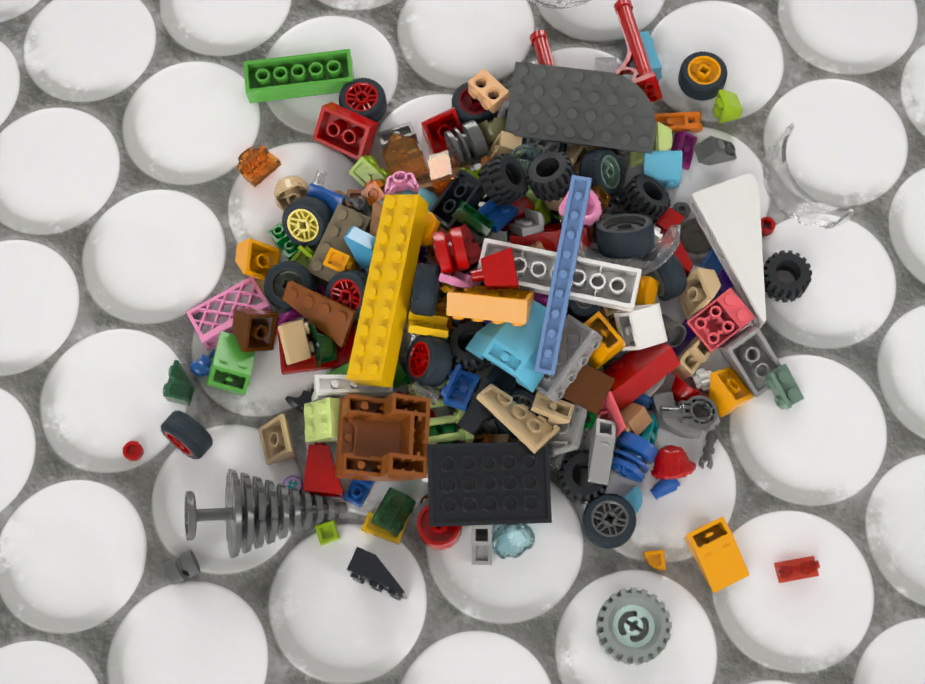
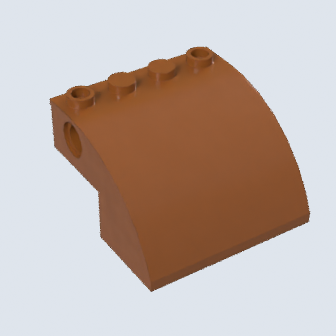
M348 393L341 398L335 477L365 481H408L427 478L430 398L391 393L386 398Z

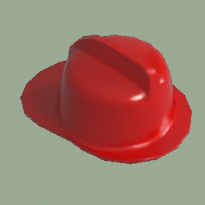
M671 371L675 376L671 391L677 403L679 401H688L691 397L697 395L706 396L687 385Z

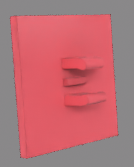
M610 391L597 418L616 422L617 438L626 428V425Z

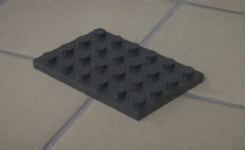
M523 442L427 444L429 527L552 523L548 442L535 454Z

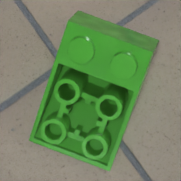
M220 331L205 386L243 397L248 388L256 351L242 352L234 334Z

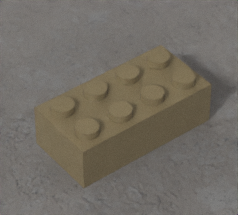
M338 204L307 268L313 276L329 282L334 275L339 273L322 265L330 247L354 258L345 242L344 236L352 226L369 233L371 218Z

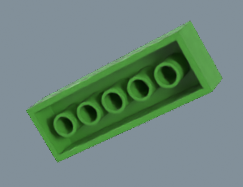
M350 49L244 61L245 90L249 103L340 93L344 85L354 79Z

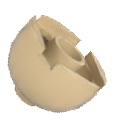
M287 176L281 179L274 191L277 206L285 211L284 209L295 200L307 197L308 183L298 176Z

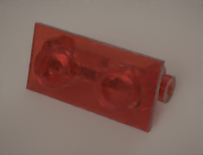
M814 556L776 562L774 567L778 582L784 583L819 576L818 569L820 564L818 560L815 561Z

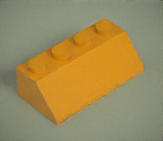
M480 285L469 288L453 286L447 292L446 316H452L453 319L457 320L472 318V321L475 322L491 320L494 324L509 322L513 326H523L530 319L535 291L518 289L488 290L485 286Z

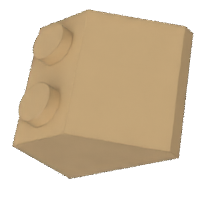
M304 319L280 324L278 330L287 365L312 358V353L315 352L313 341L308 339L307 334H310L308 322L304 323Z

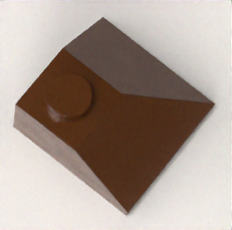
M252 308L234 310L232 329L242 352L274 350L279 313Z

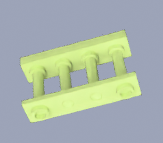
M449 376L438 387L418 386L410 380V384H407L408 394L419 396V392L442 389L445 384H448ZM443 398L430 400V408L447 406L444 405ZM455 408L453 415L430 418L429 426L454 422L458 424L466 411ZM462 428L454 433L429 436V444L460 440L463 443H473L474 436Z

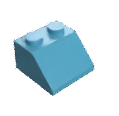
M653 151L652 154L644 153L641 174L654 178L666 189L679 188L682 172V151Z

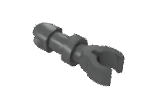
M709 431L706 434V446L702 450L704 454L699 460V466L702 469L707 460L708 464L706 466L710 470L713 467L712 454L715 452L713 447L717 440V435L713 431Z

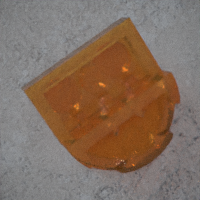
M262 145L259 146L260 148L253 149L250 147L242 152L238 157L239 164L236 165L243 178L254 187L282 165L280 160Z

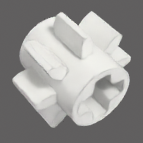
M704 368L696 370L695 376L691 377L694 389H700L701 393L708 392L710 389V374L712 372H705Z

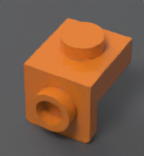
M372 179L364 185L366 188L360 191L370 206H373V203H378L385 197V193L381 189L385 185L381 179L376 181Z

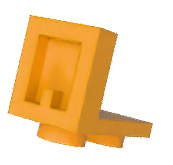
M331 247L322 264L337 272L348 270L361 271L353 257Z

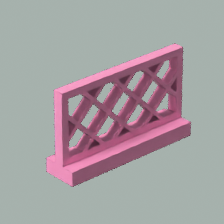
M252 276L186 312L207 351L216 347L220 331L234 334L232 324L234 310L237 307L273 312ZM253 284L252 292L243 291L245 286ZM237 294L235 302L227 301L228 296ZM242 295L249 296L247 304L239 303ZM253 298H260L263 301L257 305H251ZM220 303L218 311L210 310L213 304ZM225 304L233 306L230 313L222 312ZM198 312L204 313L202 320L194 319L193 315ZM208 314L216 315L214 322L206 321ZM220 316L229 317L227 322L218 324ZM204 325L212 326L209 332L202 334Z

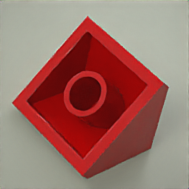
M454 107L421 122L423 136L434 155L448 150L444 132L449 130L452 133V129L456 127L462 134L461 123Z

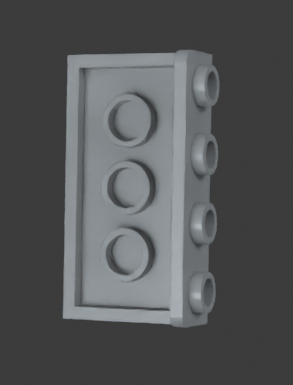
M568 314L565 320L555 376L544 374L536 389L557 403L564 396L565 390L570 383L576 379L581 368L587 364L594 350L600 346L603 337Z

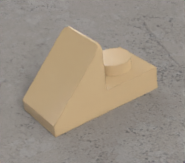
M537 391L530 411L546 416V422L550 425L565 424L570 422L575 405L560 399L555 403Z

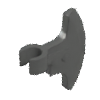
M344 195L345 199L352 206L371 218L372 214L366 209L365 204L367 201L364 198L358 196L359 200Z

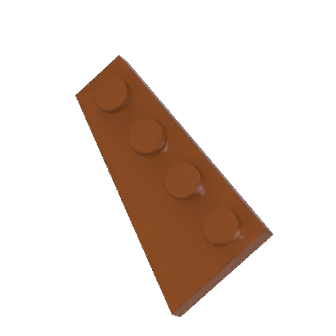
M288 281L282 299L325 335L330 337L341 348L345 347L357 311L298 283Z

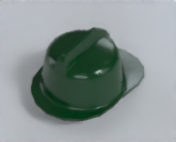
M310 323V338L315 349V363L317 369H320L322 363L337 359L336 343L327 335L317 333L313 323Z

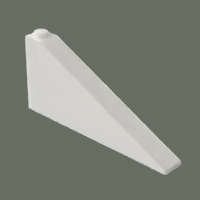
M749 172L692 193L687 204L740 299L756 317L753 320L754 324L760 329L766 322L760 196L758 182Z

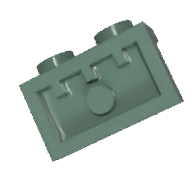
M786 364L764 374L765 384L769 390H772L775 396L774 401L782 410L790 409L792 405L804 399Z

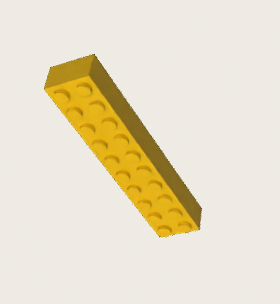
M419 194L385 195L346 377V379L356 385L388 388L393 386L429 203Z

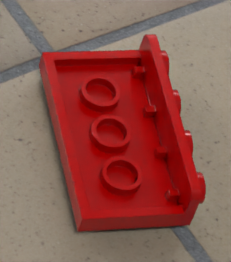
M354 323L352 324L345 347L341 348L336 344L337 359L322 363L320 369L316 367L314 352L312 353V358L287 365L279 330L277 329L282 375L339 368L349 363L355 339ZM315 326L317 333L324 334Z

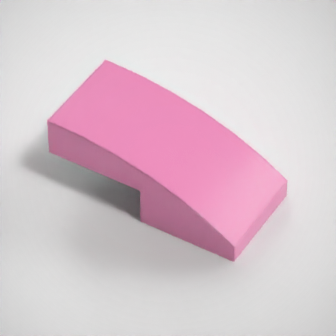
M458 271L455 272L454 277L440 273L438 279L441 282L462 288L475 287L482 282H473L470 275Z

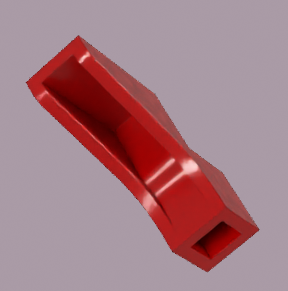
M669 207L656 223V227L661 228L660 234H663L662 238L667 239L660 249L672 252L682 264L686 277L691 274L693 264L678 236V230L682 226L685 217Z

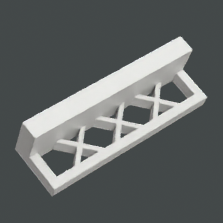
M314 375V392L311 399L312 402L329 397L341 399L348 393L386 398L393 393V386L392 388L360 386L346 379L347 375Z

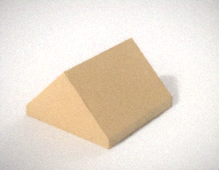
M280 414L259 428L266 465L296 458L289 421L284 414Z

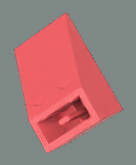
M730 288L686 323L712 353L756 317Z

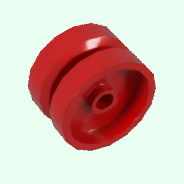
M460 226L450 228V242L447 241L443 230L433 232L437 262L440 264L442 273L446 275L453 273L452 260L456 261L459 271L470 269Z
M428 505L418 515L417 528L419 535L426 546L434 550L451 548L462 535V526H443L441 529L429 527Z

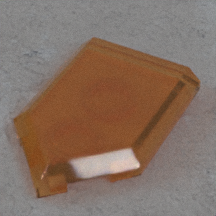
M392 132L382 153L390 175L397 171H404L405 173H413L414 176L428 171L416 140Z

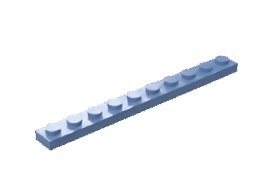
M576 175L571 177L534 369L535 373L555 376L592 178Z

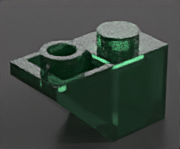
M174 360L173 365L170 366L168 371V382L163 387V396L169 402L190 406L195 386L178 360Z

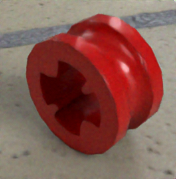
M763 217L761 219V232L763 236L773 233L776 223L772 218ZM764 223L770 225L769 229L767 227L766 229L763 228Z

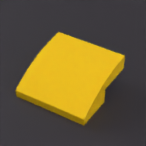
M408 306V333L431 335L440 338L448 337V316H446V312L436 310L435 315L432 317L413 314L411 306Z

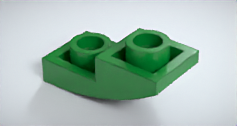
M282 222L267 231L289 261L300 250L298 249L299 246L290 241L288 236H286Z

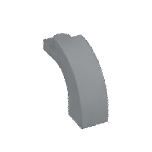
M672 391L652 395L654 414L665 429L680 437L700 438L702 430H695L688 425L680 424L677 418H660V406H676ZM719 415L714 424L704 430V432L716 429L715 427L720 423ZM708 416L700 417L697 419L706 420Z

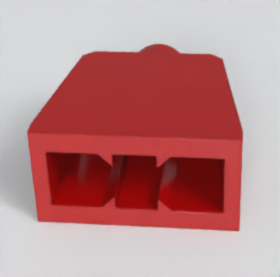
M507 248L481 258L482 268L471 270L472 281L484 280L485 287L488 290L520 289L512 248Z

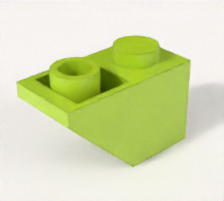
M723 89L719 90L715 98L714 107L712 108L714 118H717L719 124L739 119L743 109L737 94Z

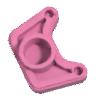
M397 171L386 179L385 195H394V193L403 190H410L413 193L420 191L413 173Z

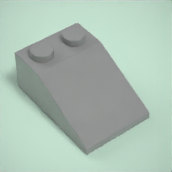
M748 326L718 347L727 363L734 369L756 398L768 390L764 374L781 366L758 327Z

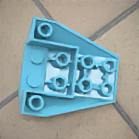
M533 300L530 319L523 326H513L509 322L494 324L491 321L475 334L466 350L481 360L486 358L514 376L518 384L533 393L544 377V374L535 373L534 369L546 307Z

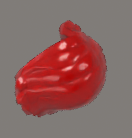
M665 445L658 450L651 475L656 479L660 478L662 480L680 479L691 475L696 470V464L689 460L682 447Z

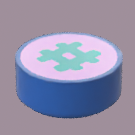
M292 475L283 481L287 492L290 487L298 489L299 494L302 492L303 482L299 477Z

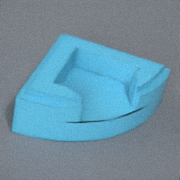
M635 486L623 497L632 505L635 514L639 511L642 504V494L638 486Z

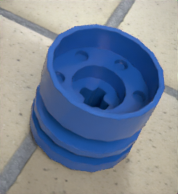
M622 431L615 443L619 450L614 449L611 469L624 478L635 482H642L645 478L644 474L649 470L645 464L653 463L658 450L646 439L631 432Z

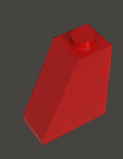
M316 442L314 445L309 444L303 491L309 492L312 496L316 494L324 497L343 498L345 493L340 478L335 477L336 465L332 452L325 443Z

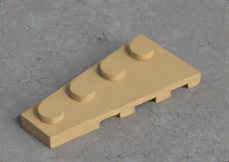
M493 384L488 385L476 397L534 454L561 429L557 425L552 426L545 422L546 418L541 415L536 416L528 411L529 408L524 404H517L513 401V397Z

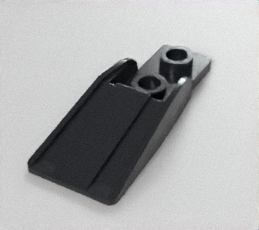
M494 365L469 404L468 410L458 422L460 428L472 435L477 432L485 420L490 421L494 418V415L476 398L477 395L488 385L493 384L511 396L518 386L516 378L497 365Z

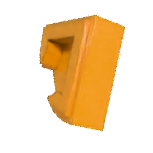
M664 550L643 551L644 559L650 567L659 571H666Z

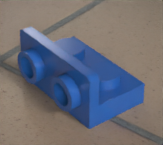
M491 200L478 209L480 213L494 222L491 229L494 233L499 232L518 215L517 207L510 204L507 206L497 205Z

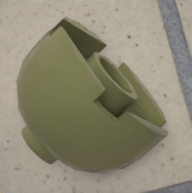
M507 117L493 118V121H483L478 124L487 146H491L500 132L505 131Z

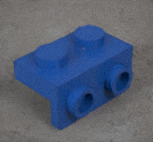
M457 363L455 369L450 371L448 384H445L441 391L444 405L466 411L480 383V376L462 370V364Z

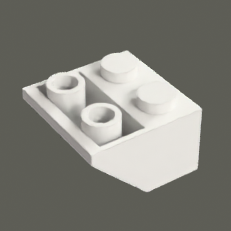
M659 303L635 305L633 313L623 310L614 313L618 334L626 345L622 351L640 350L668 341Z

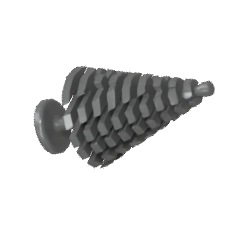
M228 469L225 488V508L197 509L194 492H185L184 519L186 540L191 541L196 537L197 522L225 520L228 552L230 558L233 559L239 556L240 548L242 553L246 554L251 551L253 544L255 549L263 547L264 535L266 543L271 544L275 542L277 535L280 540L286 538L289 530L292 535L298 533L300 525H302L303 530L311 528L312 515L314 523L317 525L323 522L324 514L327 521L333 519L335 514H346L348 506L345 502L334 504L333 499L328 497L325 499V504H323L322 497L316 494L313 496L312 501L309 492L302 490V496H299L298 489L290 487L287 492L286 486L278 483L275 489L274 482L270 480H265L263 486L262 479L253 476L251 484L249 474L241 472L239 479L237 471Z

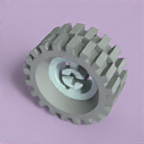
M630 588V590L622 589L618 593L612 594L604 602L598 613L596 634L599 637V643L601 647L605 648V653L608 656H613L617 662L622 661L626 665H640L649 662L665 649L667 641L670 640L671 634L669 633L672 628V622H669V611L666 612L664 609L666 605L663 601L659 602L656 599L658 596L654 593L652 595L648 594V590L642 589L639 591L637 588ZM634 613L635 616L629 617L625 622L630 625L633 622L636 623L635 628L639 631L643 629L641 619L645 620L647 634L643 640L632 642L630 638L637 637L640 632L637 630L631 632L629 630L630 626L626 623L623 625L625 635L620 634L618 621L622 615Z

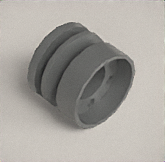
M474 120L461 125L462 134L456 127L452 129V133L449 130L444 132L448 152L458 167L464 166L465 162L467 164L471 163L470 154L477 160L489 154L482 131Z

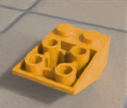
M723 516L686 534L683 538L713 594L750 575L735 538Z

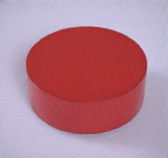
M129 441L124 445L123 455L129 461H137L143 456L144 449L137 441Z

